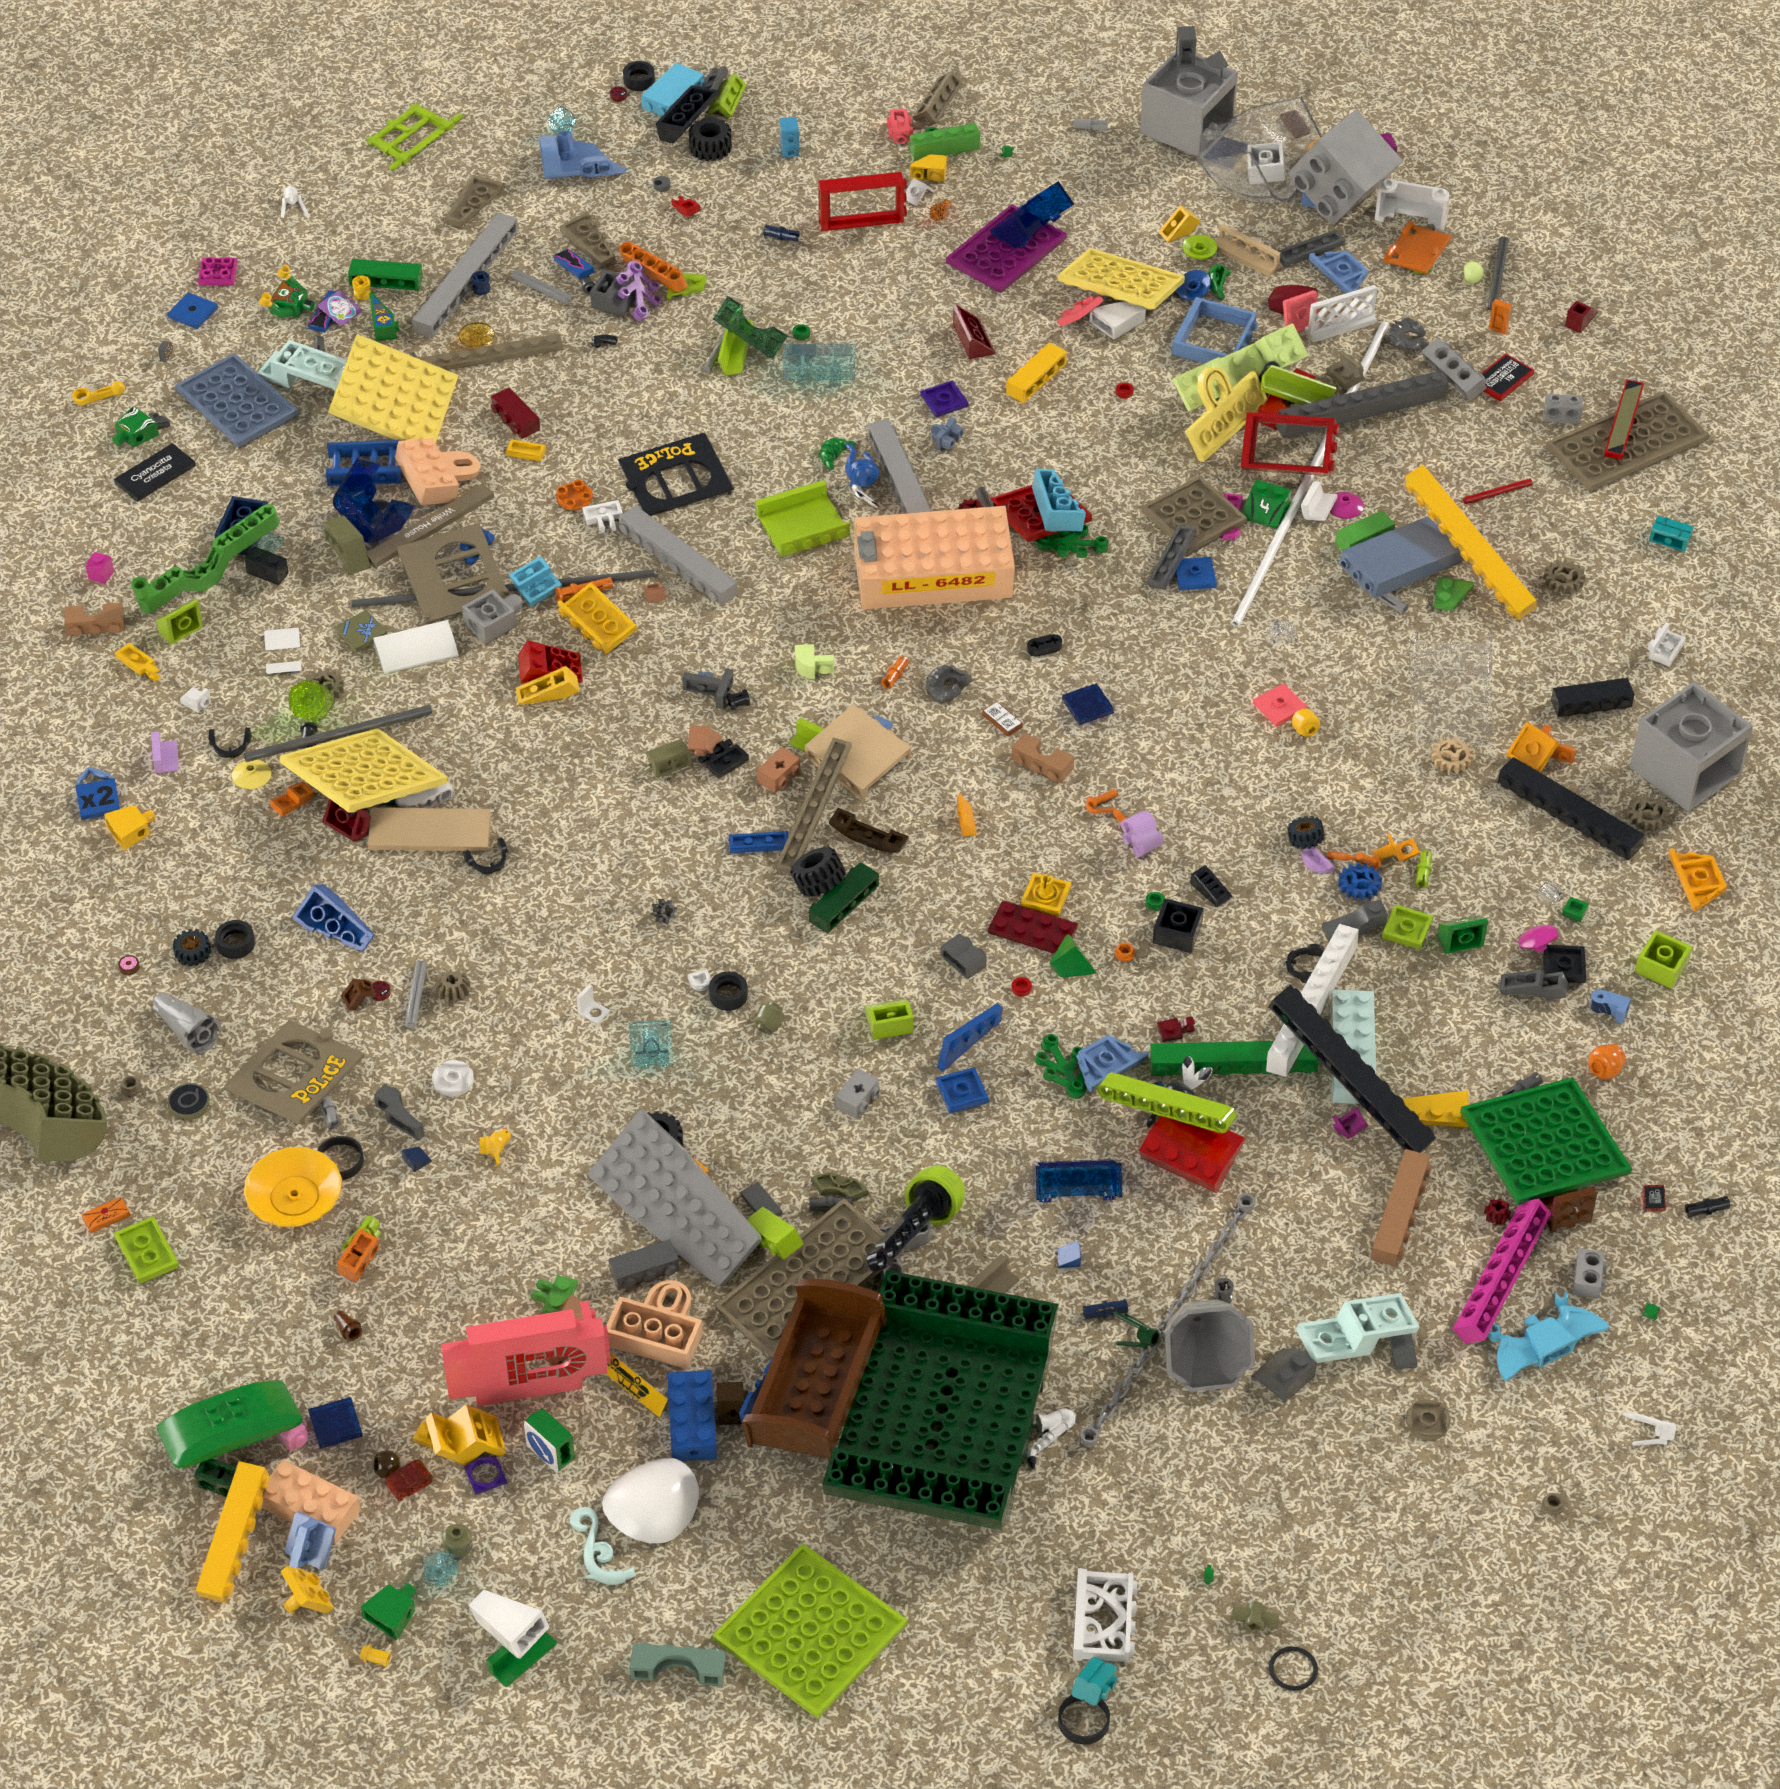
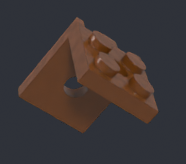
M1595 1187L1579 1191L1575 1189L1540 1199L1551 1212L1547 1221L1551 1233L1556 1232L1558 1228L1567 1227L1568 1229L1575 1227L1577 1223L1585 1221L1591 1223L1598 1194Z

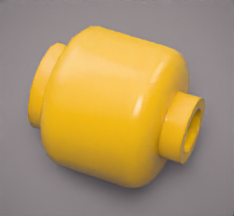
M1300 709L1292 717V726L1302 737H1310L1320 728V720L1311 709Z

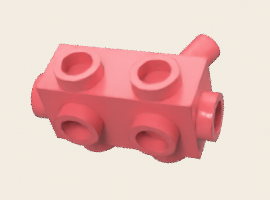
M890 109V117H887V127H891L888 128L889 138H892L893 142L899 144L910 141V135L913 134L911 115H908L907 109Z

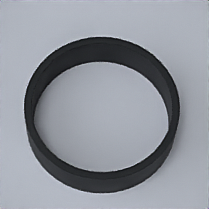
M336 1136L327 1139L319 1146L317 1151L322 1153L335 1145H349L358 1150L360 1153L359 1161L352 1168L340 1172L342 1180L355 1176L361 1170L364 1163L363 1150L355 1139L347 1136Z
M1072 1695L1067 1697L1062 1702L1058 1713V1725L1062 1734L1068 1740L1083 1745L1101 1740L1106 1735L1110 1724V1711L1105 1701L1101 1699L1097 1704L1104 1711L1107 1718L1104 1728L1094 1735L1080 1736L1070 1732L1064 1726L1061 1715L1067 1706L1077 1701H1085V1699L1080 1700Z

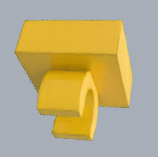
M422 1421L413 1436V1442L433 1449L427 1421Z

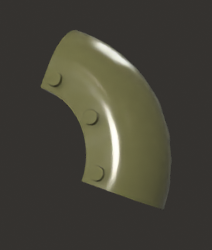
M0 1043V1124L6 1125L22 1134L32 1144L37 1160L72 1161L92 1153L104 1139L107 1119L104 1107L99 1103L98 1095H94L91 1091V1086L83 1078L79 1079L74 1076L73 1070L61 1063L57 1065L50 1062V1058L43 1054L35 1052L33 1055L25 1052L22 1047L17 1046L16 1049L4 1047V1043Z

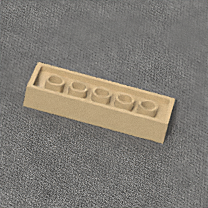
M370 808L371 819L368 850L464 851L468 849L469 851H488L491 827L490 809Z

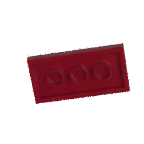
M1002 900L988 928V934L1055 954L1066 935L1074 937L1078 929V923Z

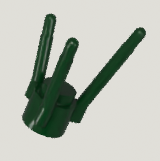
M1113 1313L1114 1316L1138 1328L1137 1339L1140 1341H1117V1345L1140 1347L1146 1350L1148 1345L1153 1347L1157 1344L1160 1336L1159 1330L1147 1326L1128 1314Z

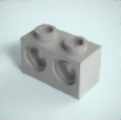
M1546 394L1543 408L1544 422L1580 424L1583 411V397Z
M1578 1248L1572 1295L1598 1299L1600 1291L1604 1292L1606 1279L1602 1278V1274H1606L1608 1261H1604V1252Z

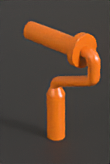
M1116 789L1097 797H1087L1085 808L1091 814L1113 813L1119 822L1127 819L1115 808L1096 809L1098 804L1118 796Z
M1327 852L1328 859L1353 860L1361 864L1367 863L1369 868L1374 866V870L1378 869L1381 865L1379 857H1371L1363 852H1358L1356 856L1343 852Z

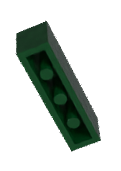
M862 862L852 867L836 887L824 893L817 903H813L808 911L809 922L828 934L879 887V873Z

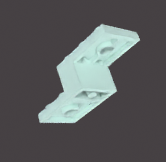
M1401 1293L1345 1301L1336 1318L1299 1323L1296 1327V1331L1309 1356L1317 1363L1371 1355L1379 1338L1417 1333L1419 1325ZM1321 1338H1323L1326 1341H1329V1343L1323 1342Z

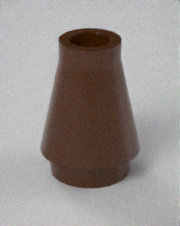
M338 1311L334 1315L333 1320L336 1322L343 1338L350 1341L359 1338L362 1333L360 1322L345 1314L344 1311Z

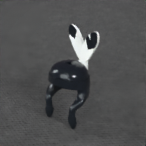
M1186 1056L1182 1066L1184 1084L1170 1082L1166 1085V1088L1195 1096L1192 1089L1198 1087L1211 1076L1212 1068H1203L1194 1075V1062L1190 1056ZM1151 1113L1148 1117L1147 1127H1150L1155 1122L1156 1114Z

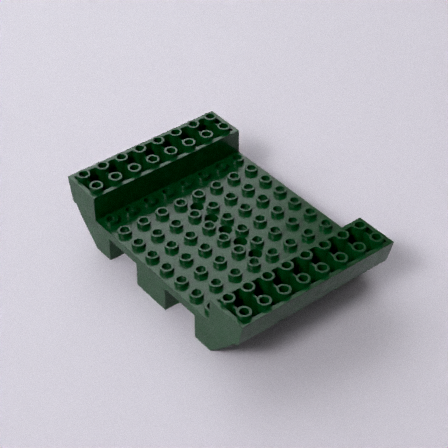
M886 1270L879 1293L883 1298L887 1321L885 1327L881 1326L846 1418L838 1448L833 1447L822 1483L823 1492L825 1495L1002 1531L1011 1516L1016 1480L1020 1465H1024L1033 1431L1035 1407L1039 1392H1043L1048 1372L1058 1304ZM946 1374L956 1375V1377L950 1378ZM944 1390H949L952 1392V1394L949 1396H945L941 1392ZM938 1408H945L947 1412L940 1414L936 1410ZM933 1426H940L942 1430L935 1432L931 1428ZM928 1444H935L937 1448L930 1450L926 1446Z

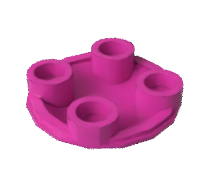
M1539 925L1525 931L1519 937L1518 944L1521 949H1534L1535 952H1541L1547 948V944L1557 939L1559 934L1552 925Z

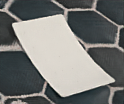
M299 628L264 631L265 650L300 647ZM301 661L266 664L267 674L301 671Z

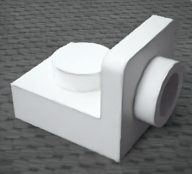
M192 687L180 698V701L185 706L199 713L203 708L209 706L211 702L210 692L207 688L199 691Z

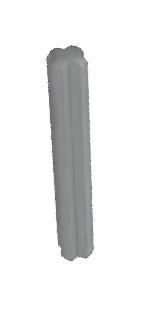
M518 269L512 272L513 279L567 305L572 300L571 295Z
M417 960L415 963L405 1019V1026L407 1028H415L417 1025L427 969L426 961Z

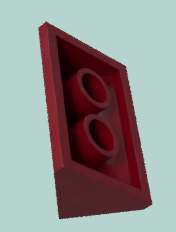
M955 304L953 306V326L968 358L974 359L995 354L996 352L980 319Z

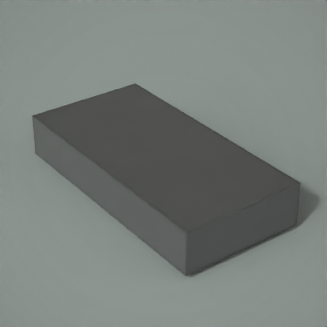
M759 1182L740 1192L741 1197L754 1213L764 1207L778 1217L782 1215L780 1207Z
M1412 1333L1389 1337L1395 1369L1417 1368Z

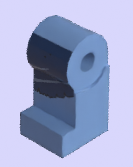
M1599 989L1593 991L1591 995L1590 1008L1596 1013L1612 1015L1615 1017V1022L1623 1024L1630 1008L1631 998Z

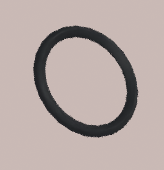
M1289 1646L1281 1648L1274 1653L1269 1662V1672L1277 1685L1287 1690L1296 1691L1309 1687L1316 1680L1318 1666L1310 1652L1300 1647ZM1288 1651H1296L1306 1655L1313 1665V1674L1309 1681L1298 1686L1287 1685L1280 1681L1274 1673V1662L1279 1655Z

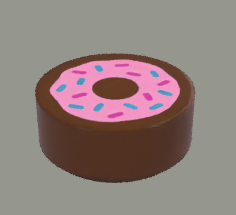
M126 955L118 962L119 970L124 975H133L140 968L138 958L133 955Z

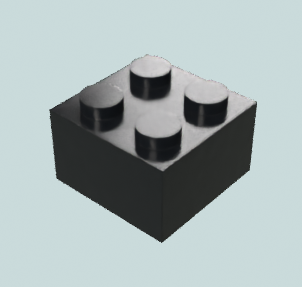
M1165 898L1154 926L1152 943L1192 953L1203 923L1204 908Z

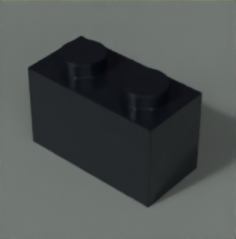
M254 546L244 558L247 574L273 584L280 585L289 574L286 558Z

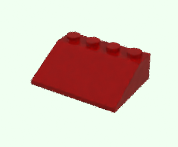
M1160 1116L1147 1134L1139 1149L1141 1159L1217 1193L1246 1138L1229 1130L1225 1133H1219Z

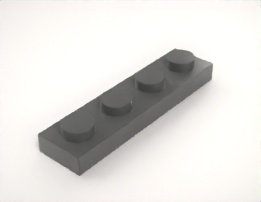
M1337 230L1327 232L1278 250L1281 253L1280 262L1284 267L1308 259L1310 253H1315L1316 256L1345 245V239Z
M1178 524L1147 581L1149 587L1166 590L1197 533L1195 527Z

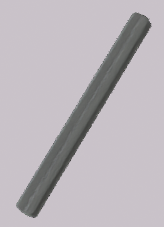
M1501 236L1499 239L1488 310H1492V303L1495 299L1499 300L1508 249V237Z

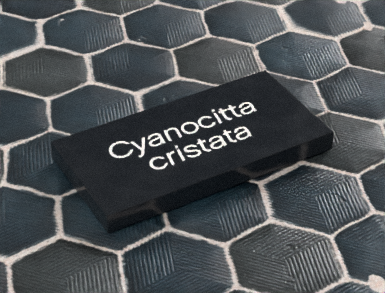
M172 443L114 478V482L135 501L139 502L194 468L196 462Z

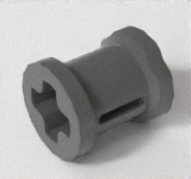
M1228 1278L1217 1279L1214 1284V1300H1220L1221 1295V1301L1230 1304L1233 1299L1231 1294L1234 1289L1233 1282Z

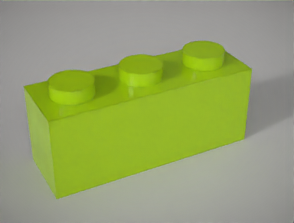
M764 1207L747 1218L750 1224L762 1236L759 1245L763 1249L766 1247L773 1256L778 1255L782 1259H786L804 1245L796 1228Z

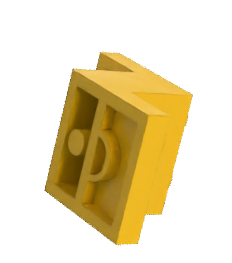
M466 1404L448 1418L434 1413H430L425 1417L433 1444L432 1447L438 1456L468 1465L484 1452L498 1457L507 1453L497 1416Z

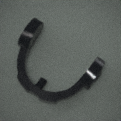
M245 727L243 744L235 750L229 747L228 751L222 750L216 745L215 729H209L208 738L210 745L213 746L214 751L220 757L234 758L240 756L247 748L248 743H251L252 732L250 727Z
M502 837L497 839V844L502 854L498 864L494 865L492 862L490 867L478 865L467 849L463 851L467 865L472 866L483 874H492L503 869L506 862V853L508 852L504 839Z
M1314 943L1309 944L1305 948L1292 950L1287 956V972L1306 984L1312 972H1298L1294 970L1291 964H1297V960L1293 959L1302 954L1321 957L1324 947Z

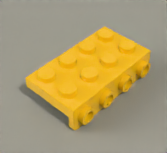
M589 583L567 602L563 603L561 600L557 602L559 607L558 613L564 619L567 617L571 626L574 629L578 628L584 639H590L593 647L597 651L601 650L605 655L638 630L637 625L592 583Z

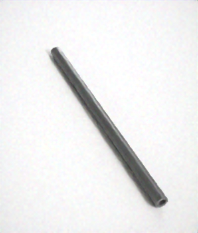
M430 705L249 751L244 753V759L246 762L415 719L432 714V709Z

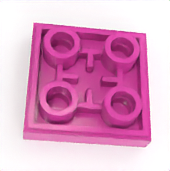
M202 258L198 285L234 286L238 263L237 258Z

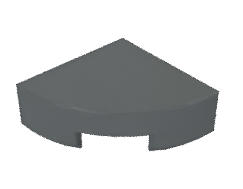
M1221 51L1204 59L1208 65L1216 69H1223L1229 66Z
M149 413L150 418L157 422L158 428L170 426V421L167 417L160 416L158 413Z

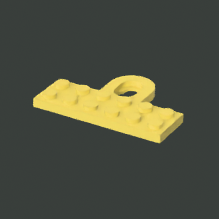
M1207 367L1201 372L1198 379V391L1207 411L1185 430L1200 462H1205L1245 425L1247 412L1257 413L1260 405H1264L1267 401L1265 392L1261 391V383L1256 372H1249L1233 388L1223 369ZM1214 380L1217 381L1221 391L1218 401L1213 396L1212 383Z

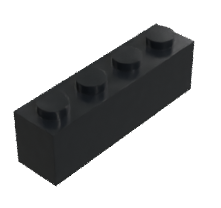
M1620 678L1555 687L1552 690L1551 702L1557 717H1569L1576 714H1589L1598 711L1606 712L1612 709L1632 707L1635 694L1629 679Z

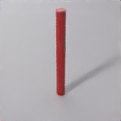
M1529 478L1463 497V502L1468 504L1532 485V480Z

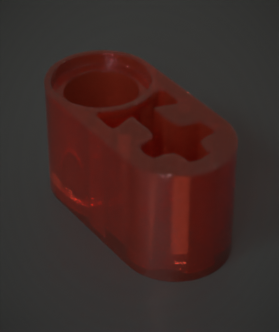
M416 1459L391 1473L386 1478L385 1485L397 1501H402L403 1497H409L430 1485L433 1481V1476L422 1461Z

